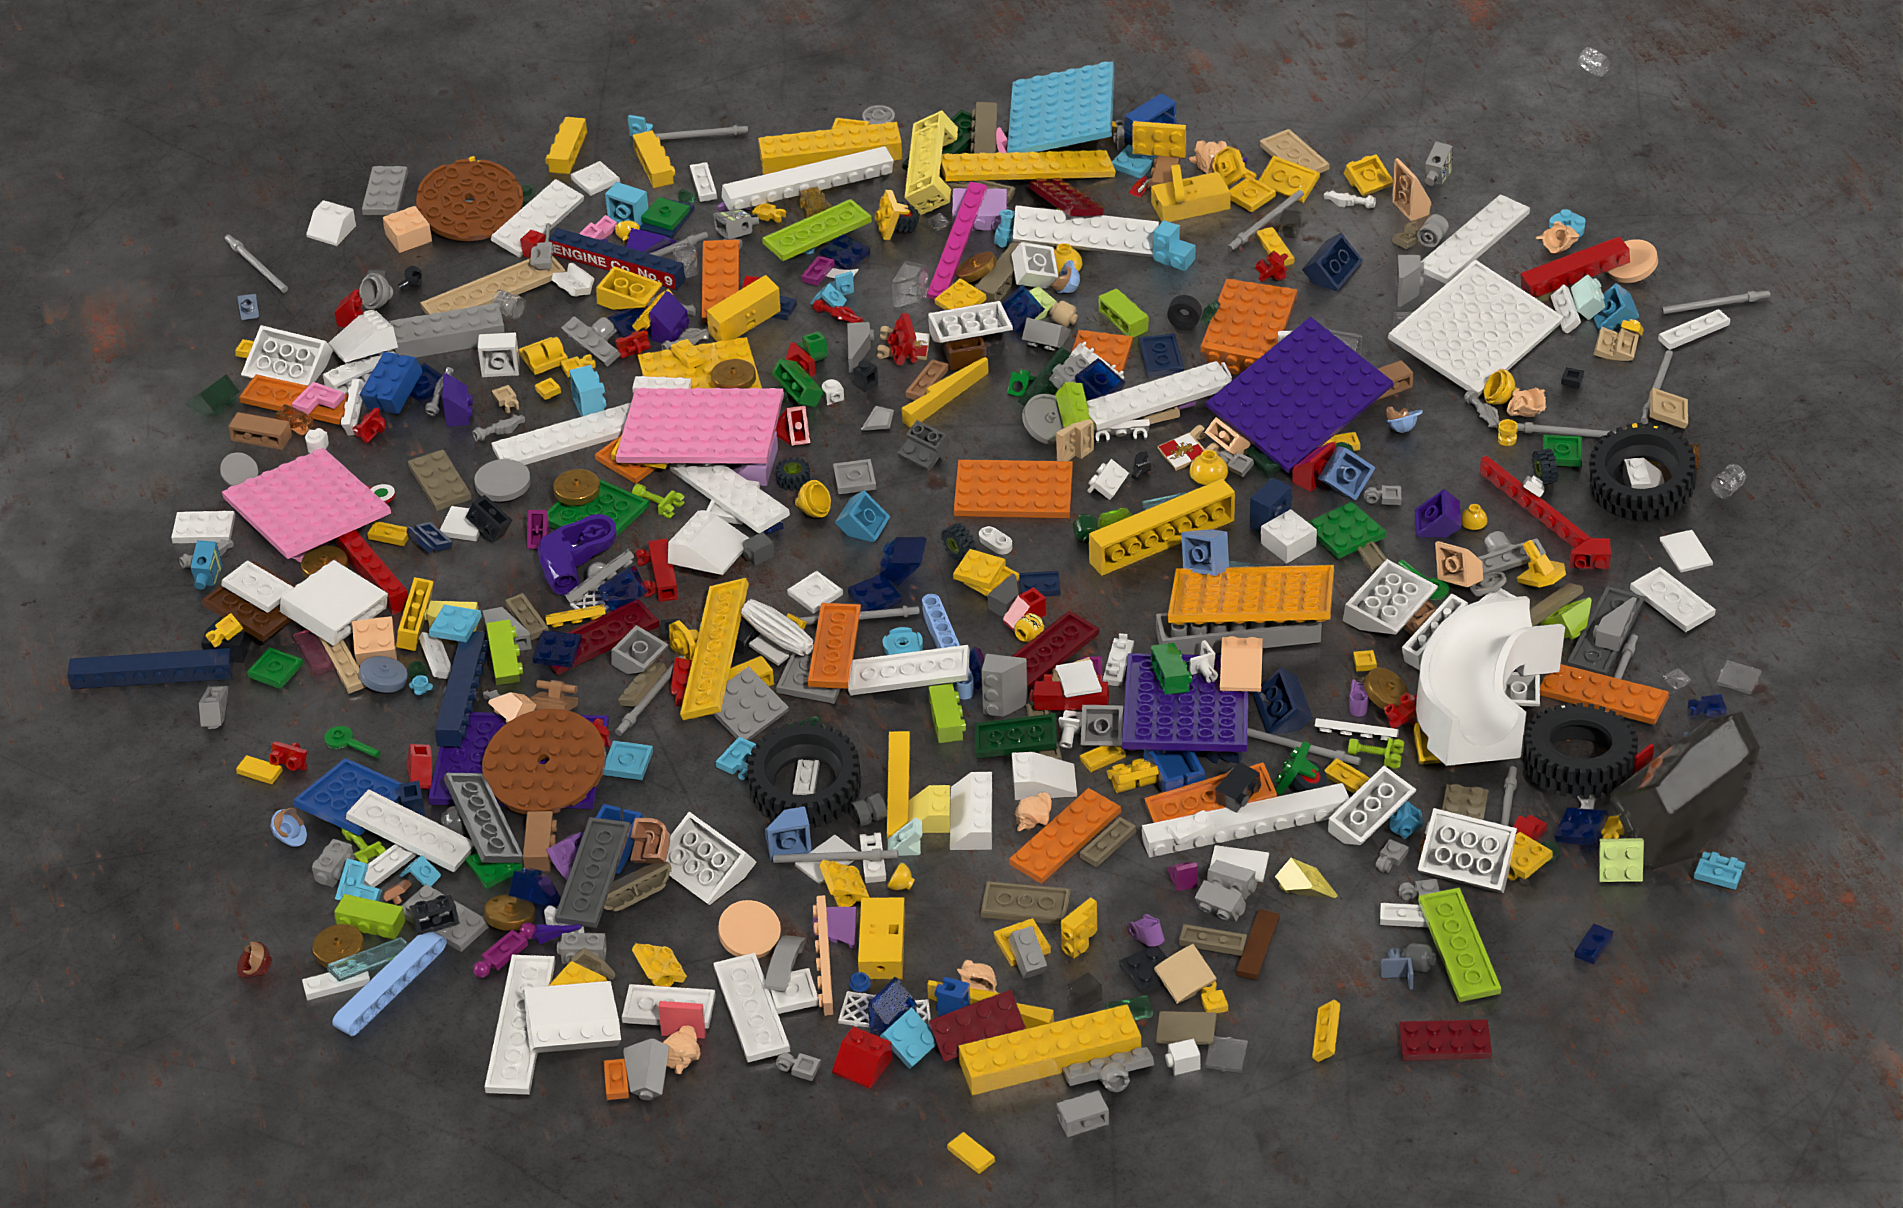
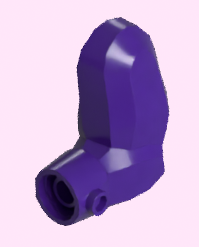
M593 514L580 521L564 525L540 540L538 544L539 560L544 576L553 592L565 595L578 586L579 577L576 566L584 564L591 557L607 550L614 544L617 532L616 523L612 518L604 514Z

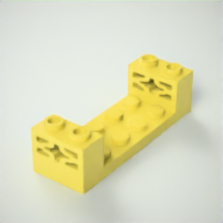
M943 111L913 123L905 199L918 210L920 215L946 205L951 199V189L939 177L942 147L957 140L958 127Z

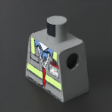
M1435 142L1425 164V183L1430 186L1434 184L1442 185L1452 172V145Z
M743 210L714 213L715 231L727 239L752 233V226L759 224L757 214L749 215Z

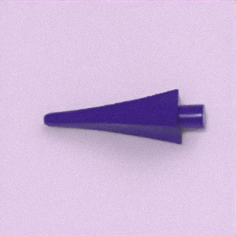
M537 924L536 932L533 933L534 937L531 940L538 939L540 945L561 936L562 933L580 930L582 925Z

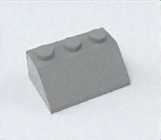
M986 654L982 667L983 714L1004 717L1026 706L1028 703L1027 658Z

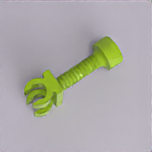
M636 484L632 490L633 494L658 503V515H663L666 518H671L675 514L672 512L675 509L671 505L672 503L677 507H681L684 504V501H682L684 495L675 493L673 490L665 498L646 491V487L641 484Z
M1350 738L1348 755L1356 756L1361 751L1363 753L1385 756L1384 766L1397 769L1401 765V756L1399 754L1403 753L1405 742L1400 739L1392 740L1393 738H1389L1387 747L1382 748L1361 745L1359 739Z
M342 829L344 837L347 840H353L360 849V851L354 853L355 861L368 863V859L374 856L378 857L386 851L379 841L368 846L361 836Z

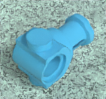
M1002 210L999 214L1001 224L996 229L994 244L1000 247H1008L1012 243L1015 212L1012 210Z

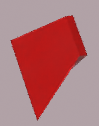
M805 406L786 408L777 421L775 430L777 431V437L791 446L810 444Z

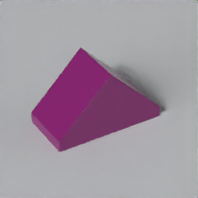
M528 510L527 549H538L540 540L550 534L548 510Z
M1184 862L1167 866L1177 892L1197 887V862Z

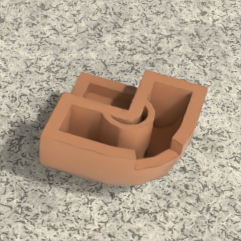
M635 818L630 837L635 842L630 860L634 863L645 864L665 863L670 847V833L660 820L654 818Z

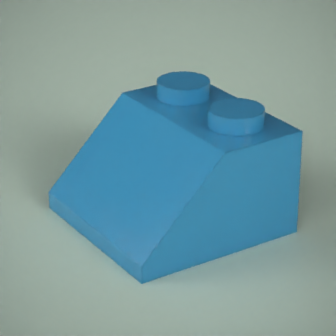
M1617 283L1603 294L1605 297V308L1593 316L1598 330L1601 327L1610 330L1621 329L1623 320H1636L1640 317L1631 294Z
M863 490L848 500L835 524L847 536L875 542L891 516Z

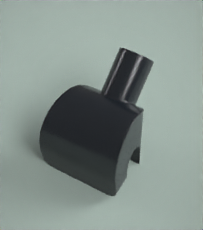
M416 266L408 267L404 272L405 280L398 284L401 290L407 286H420L418 279L422 278L420 268Z
M1139 452L1135 456L1134 472L1131 475L1134 480H1138L1142 473L1151 470V461L1147 462V457H1149L1147 452Z

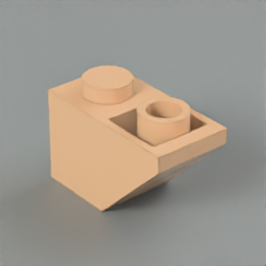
M511 692L490 699L488 702L494 708L495 713L506 718L507 723L522 714L534 711L536 704L526 695Z

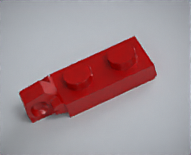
M675 657L670 693L676 695L675 706L682 707L693 660Z

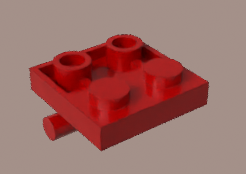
M907 313L901 314L895 323L892 333L888 336V344L897 365H903L907 356H909L912 363L918 361L917 349L914 343L917 337L910 316Z

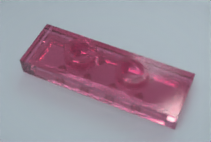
M307 629L293 634L294 641L315 676L334 669L332 661L313 632Z

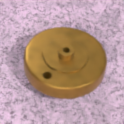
M993 252L976 254L964 261L957 268L955 274L958 280L961 278L967 283L976 281L994 269L997 259Z
M741 359L722 361L715 365L711 371V382L715 388L748 389L756 380L755 367L750 362Z
M573 469L560 474L555 479L553 485L555 497L567 505L577 506L589 503L600 492L599 478L593 472L584 469Z
M335 546L316 547L303 556L301 560L302 573L308 578L333 560L348 568L347 554Z
M1374 668L1364 678V688L1368 697L1382 709L1390 703L1397 707L1401 704V696L1407 692L1409 693L1404 681L1388 669Z
M504 894L495 896L484 905V919L489 925L497 929L508 931L520 930L522 924L534 921L535 906L530 900L519 895Z
M337 924L325 928L315 937L312 944L316 961L323 967L331 969L343 968L353 964L361 957L365 948V942L360 930L348 924Z

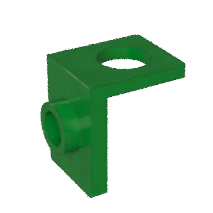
M1022 369L1019 372H1012L1007 394L1025 398L1029 380H1036L1037 376L1030 375V371ZM1016 381H1020L1023 384V389L1020 392H1016L1013 388Z

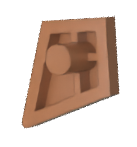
M402 880L385 890L383 893L385 901L387 902L392 899L395 905L401 903L400 894L404 893L412 885L410 880Z

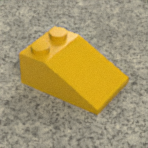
M614 266L596 287L597 304L613 310L646 307L662 287V283Z

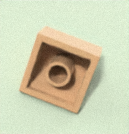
M1435 542L1438 580L1464 587L1472 586L1483 580L1482 561L1471 551L1447 543Z

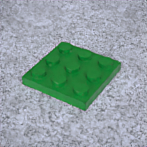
M1353 502L1308 521L1309 524L1317 529L1316 540L1338 559L1357 551L1358 547H1366L1365 544L1371 541L1375 543L1386 538V530Z

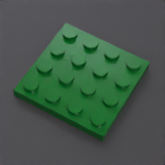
M599 479L600 492L594 500L577 506L567 505L558 501L548 510L550 527L558 529L593 514H604L612 518L616 523L618 536L649 507V500Z

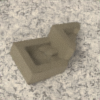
M1416 221L1405 224L1404 231L1394 235L1392 243L1405 249L1416 244L1419 231L1416 228Z
M585 947L571 958L572 962L604 977L606 976L609 980L615 978V972L600 957Z

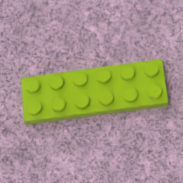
M849 199L767 235L762 240L768 249L782 261H785L872 222V217L852 199Z
M1460 888L1419 895V905L1458 1001L1463 1002L1501 994V986Z

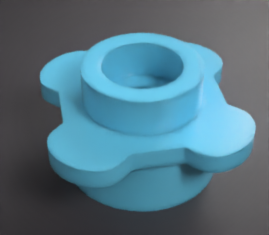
M422 675L416 676L409 684V687L414 690L416 695L426 693L427 690L433 689V685L428 682V678Z

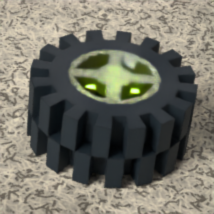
M1547 448L1534 451L1531 462L1533 463V473L1536 477L1543 481V485L1558 481V463L1552 449Z
M789 457V460L785 458L783 462L780 461L776 465L777 485L780 488L784 487L786 491L788 488H790V491H793L795 488L798 491L800 487L811 480L810 466L804 459L799 461L798 457L793 460V457Z
M955 523L941 533V540L944 541L942 544L946 546L945 550L949 551V555L958 561H962L969 549H976V543L972 540L974 538L973 535L970 536V531L966 530V526H962L961 523Z

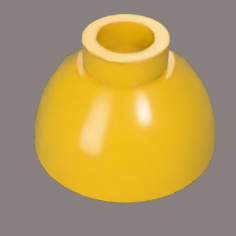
M622 221L615 226V232L623 240L624 244L628 243L631 228L640 230L639 224L634 221Z
M1471 504L1461 514V524L1470 530L1482 529L1487 525V515L1478 504Z
M902 862L898 865L887 884L889 889L898 891L911 888L915 879L912 878L911 871L906 864Z

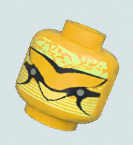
M1032 613L1024 615L1015 623V635L1019 640L1029 643L1044 631L1042 619Z

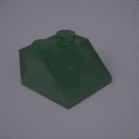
M226 374L185 404L204 416H208L211 413L216 415L223 410L221 406L224 403L228 406L235 401L236 398L234 396L240 393V391Z

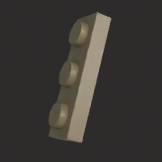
M523 593L505 600L506 607L514 618L529 631L531 640L549 634L547 625Z
M653 662L644 672H640L618 699L620 705L637 706L667 670L665 664Z
M1119 817L1080 852V858L1097 868L1136 833V826Z
M1183 924L1179 938V946L1187 947L1194 944L1197 949L1242 956L1247 942L1246 934Z

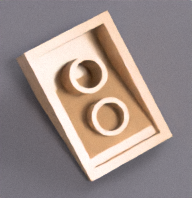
M1398 158L1395 159L1393 203L1411 221L1430 215L1431 201L1418 178Z
M1222 637L1220 691L1261 692L1263 638Z

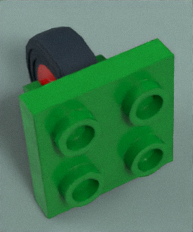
M1303 741L1300 747L1295 746L1290 754L1291 759L1287 757L1281 767L1283 772L1280 771L1275 779L1277 783L1275 790L1279 795L1283 794L1289 784L1293 785L1299 792L1326 786L1327 775L1324 769L1318 763L1305 758L1311 746L1309 743Z

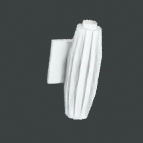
M750 599V601L748 600L744 604L741 612L742 616L761 633L749 643V647L777 666L788 659L792 652L804 656L813 650V639L795 622L774 608L756 600Z

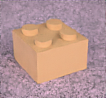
M416 206L383 217L385 235L399 253L432 242L430 224Z
M392 616L352 621L354 651L358 667H360L365 659L373 656H386L397 660Z

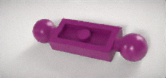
M530 922L522 924L519 933L511 930L481 955L483 961H478L473 967L475 976L478 978L487 977L491 967L498 971L511 960L512 955H517L528 946L527 939H532L534 937L533 933L536 932L535 925Z

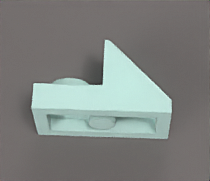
M915 817L889 837L888 850H898L899 856L920 855L922 821Z

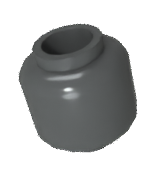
M1411 943L1402 953V958H1411L1414 972H1428L1436 962V954L1433 953L1432 948L1427 944Z

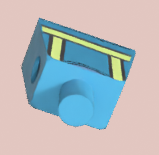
M197 540L191 563V571L195 580L194 587L203 590L206 585L213 586L216 584L223 567V562L216 542Z

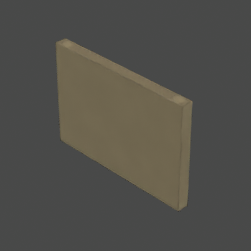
M1160 1011L1156 1044H1172L1194 1039L1195 1043L1199 1045H1213L1217 1013Z

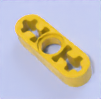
M1180 164L1171 165L1176 204L1185 203Z

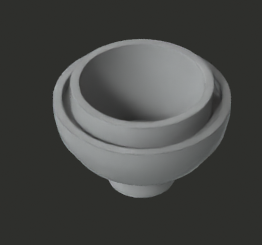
M370 273L363 279L360 285L359 292L363 300L362 304L367 309H379L393 296L392 287L389 286L388 281L382 275Z

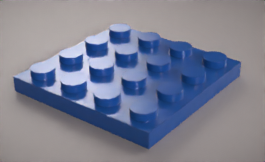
M344 758L293 799L294 807L360 836L367 829L347 820V812L368 789L399 804L401 802L399 784L402 783Z

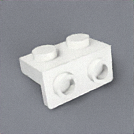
M569 263L567 272L553 273L551 280L557 283L558 287L568 291L571 296L579 297V295H590L594 277L574 263Z
M1112 459L1107 464L1102 463L1096 471L1099 473L1098 476L1095 474L1088 482L1091 486L1087 492L1091 493L1095 488L1110 500L1129 472Z

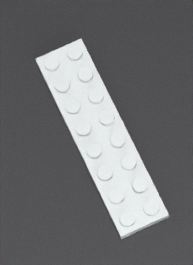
M1500 194L1421 261L1424 262L1423 274L1447 284L1530 213V207Z
M1016 206L1012 242L1058 246L1061 243H1067L1071 245V248L1153 257V232L1158 227L1159 222L1104 215L1069 216L1060 210Z
M1215 361L1087 401L1088 414L1091 420L1094 421V427L1098 431L1216 394L1232 380L1218 362Z
M631 403L492 442V448L498 460L511 459L526 465L613 440L623 433Z
M671 463L669 465L672 473L709 499L715 501L716 504L758 533L763 532L790 515L788 508L723 463Z
M512 955L485 1083L486 1093L530 1094L537 1053H530L523 989L550 985L555 967V956Z

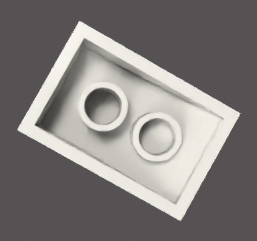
M1035 752L1012 753L1015 800L1037 796L1041 792H1047L1051 798L1077 796L1074 764Z

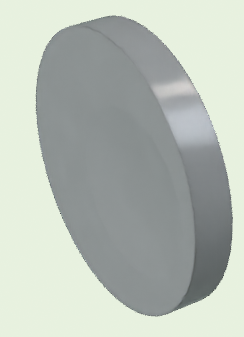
M1050 394L1036 395L1028 401L1023 409V423L1027 431L1038 441L1048 445H1057L1056 433L1064 427L1056 396Z
M499 459L483 465L477 471L474 478L475 487L479 495H486L491 501H509L518 498L528 490L531 483L528 468L523 463L511 459Z

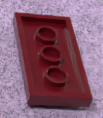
M1011 989L929 1020L944 1063L959 1058V1045L1026 1029Z
M1488 1019L1399 1021L1403 1061L1492 1059Z

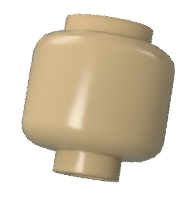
M1064 300L1059 303L1055 302L1050 311L1051 320L1064 327H1068L1070 324L1074 325L1078 318L1076 307Z

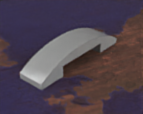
M782 936L771 958L764 989L786 992L791 980V970L798 953L801 954L805 946V937Z

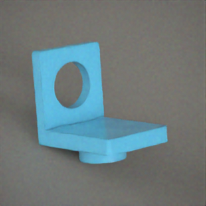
M628 116L630 136L651 131L653 128V124L646 123L644 117Z
M852 271L835 276V281L830 282L841 295L854 292Z
M829 283L816 294L810 304L813 305L816 299L819 300L822 297L832 307L843 306L847 299Z
M423 855L412 861L399 875L403 877L408 872H411L423 886L427 884L430 887L441 876Z

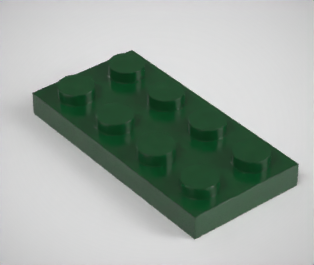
M1056 713L975 723L976 759L1010 755L1012 753L1058 749Z

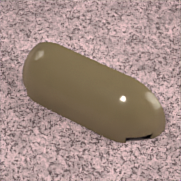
M669 862L650 864L613 882L604 909L612 911L622 910L663 889L672 871L671 864Z

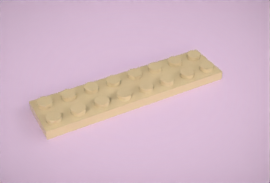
M553 256L552 265L549 270L537 269L536 266H532L530 258L420 302L421 309L428 315L472 306L499 303L553 281L551 280L553 273L566 271Z

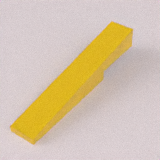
M983 357L927 387L926 395L902 407V422L911 428L916 420L924 421L988 374V359Z
M910 731L889 732L887 838L904 827L909 819Z
M928 981V999L937 1001L935 990L938 984H943L942 982ZM970 988V1005L1000 993ZM1017 1003L1026 1029L1054 1022V1010Z

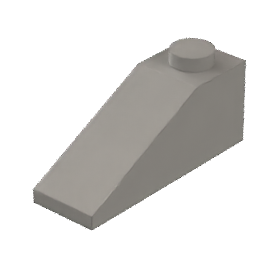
M870 322L847 323L849 373L854 372L853 368L858 366V363L862 361L871 348V341L874 340V329L870 330Z
M1632 597L1604 616L1599 625H1595L1593 637H1596L1595 646L1619 651L1635 614L1637 598Z
M228 686L208 687L199 702L201 727L207 726L208 729H215L222 725L225 719Z

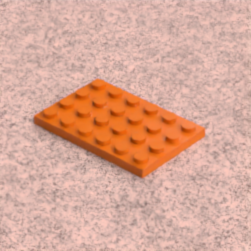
M1226 279L1202 341L1201 352L1205 353L1206 342L1267 353L1278 344V331H1285L1298 290Z
M958 460L954 516L1070 518L1073 461Z

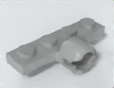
M574 316L561 327L563 333L606 367L620 356L619 351L607 342L616 334L617 330L614 329L613 323L606 317H601L591 327H588Z
M1495 531L1490 533L1485 538L1484 543L1489 554L1478 557L1482 561L1483 575L1490 572L1505 571L1529 563L1531 560L1522 546L1525 542L1512 545L1503 532ZM1537 538L1533 539L1532 541L1541 555L1546 554Z
M628 548L608 564L600 561L591 563L587 569V579L565 594L566 598L570 603L573 601L575 603L579 602L585 597L584 593L588 590L594 591L599 586L606 584L609 579L617 574L616 570L621 566L625 568L633 562L632 558H634V555Z
M1139 1047L1132 1051L1115 1053L1104 1058H1094L1091 1061L1080 1064H1071L1068 1067L1062 1068L1063 1076L1069 1086L1092 1080H1101L1108 1091L1120 1092L1130 1082L1128 1077L1129 1071L1154 1065V1059L1147 1047Z

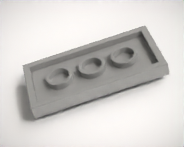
M372 167L362 206L363 215H390L391 213L399 212L408 175L407 167Z
M427 884L424 885L402 905L405 919L413 924L409 906L414 905L418 901L433 900L444 894ZM454 901L460 924L435 930L434 932L445 937L448 945L462 952L490 925L485 921L484 917Z

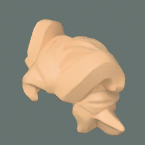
M1204 140L1197 141L1196 148L1194 149L1196 155L1189 157L1191 163L1197 164V167L1206 172V174L1214 173L1212 166L1215 154L1224 149L1227 144L1225 141H1219L1218 143L1214 141L1206 143Z
M1555 221L1553 227L1545 230L1536 239L1543 241V244L1549 249L1550 253L1555 254L1570 248L1573 243L1578 241L1580 235L1570 226H1565L1561 222Z
M1535 387L1528 391H1519V388L1513 390L1512 399L1507 407V412L1510 416L1534 417L1540 414V412L1545 411L1546 397L1544 396V389L1539 390Z
M1041 792L1037 796H1029L1019 801V805L1015 808L1016 811L1014 813L1018 832L1023 829L1030 831L1039 823L1044 826L1047 825L1052 803L1051 797L1047 792Z
M966 959L963 962L962 969H957L961 975V980L970 983V988L996 992L997 979L995 978L994 971L987 964L973 963L972 960Z
M682 1026L679 1031L671 1034L663 1042L669 1046L666 1066H670L671 1069L674 1068L676 1074H681L682 1070L691 1061L698 1060L701 1053L697 1043L696 1031L692 1026Z

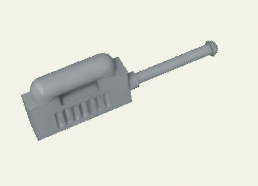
M550 223L546 224L545 242L537 243V246L531 249L530 264L536 266L537 269L549 270L552 265L554 245H552V242H549Z

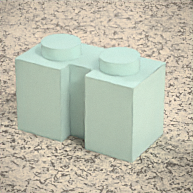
M1586 275L1571 287L1577 311L1589 320L1605 308V297L1601 292L1600 282L1596 278L1592 279L1589 275Z

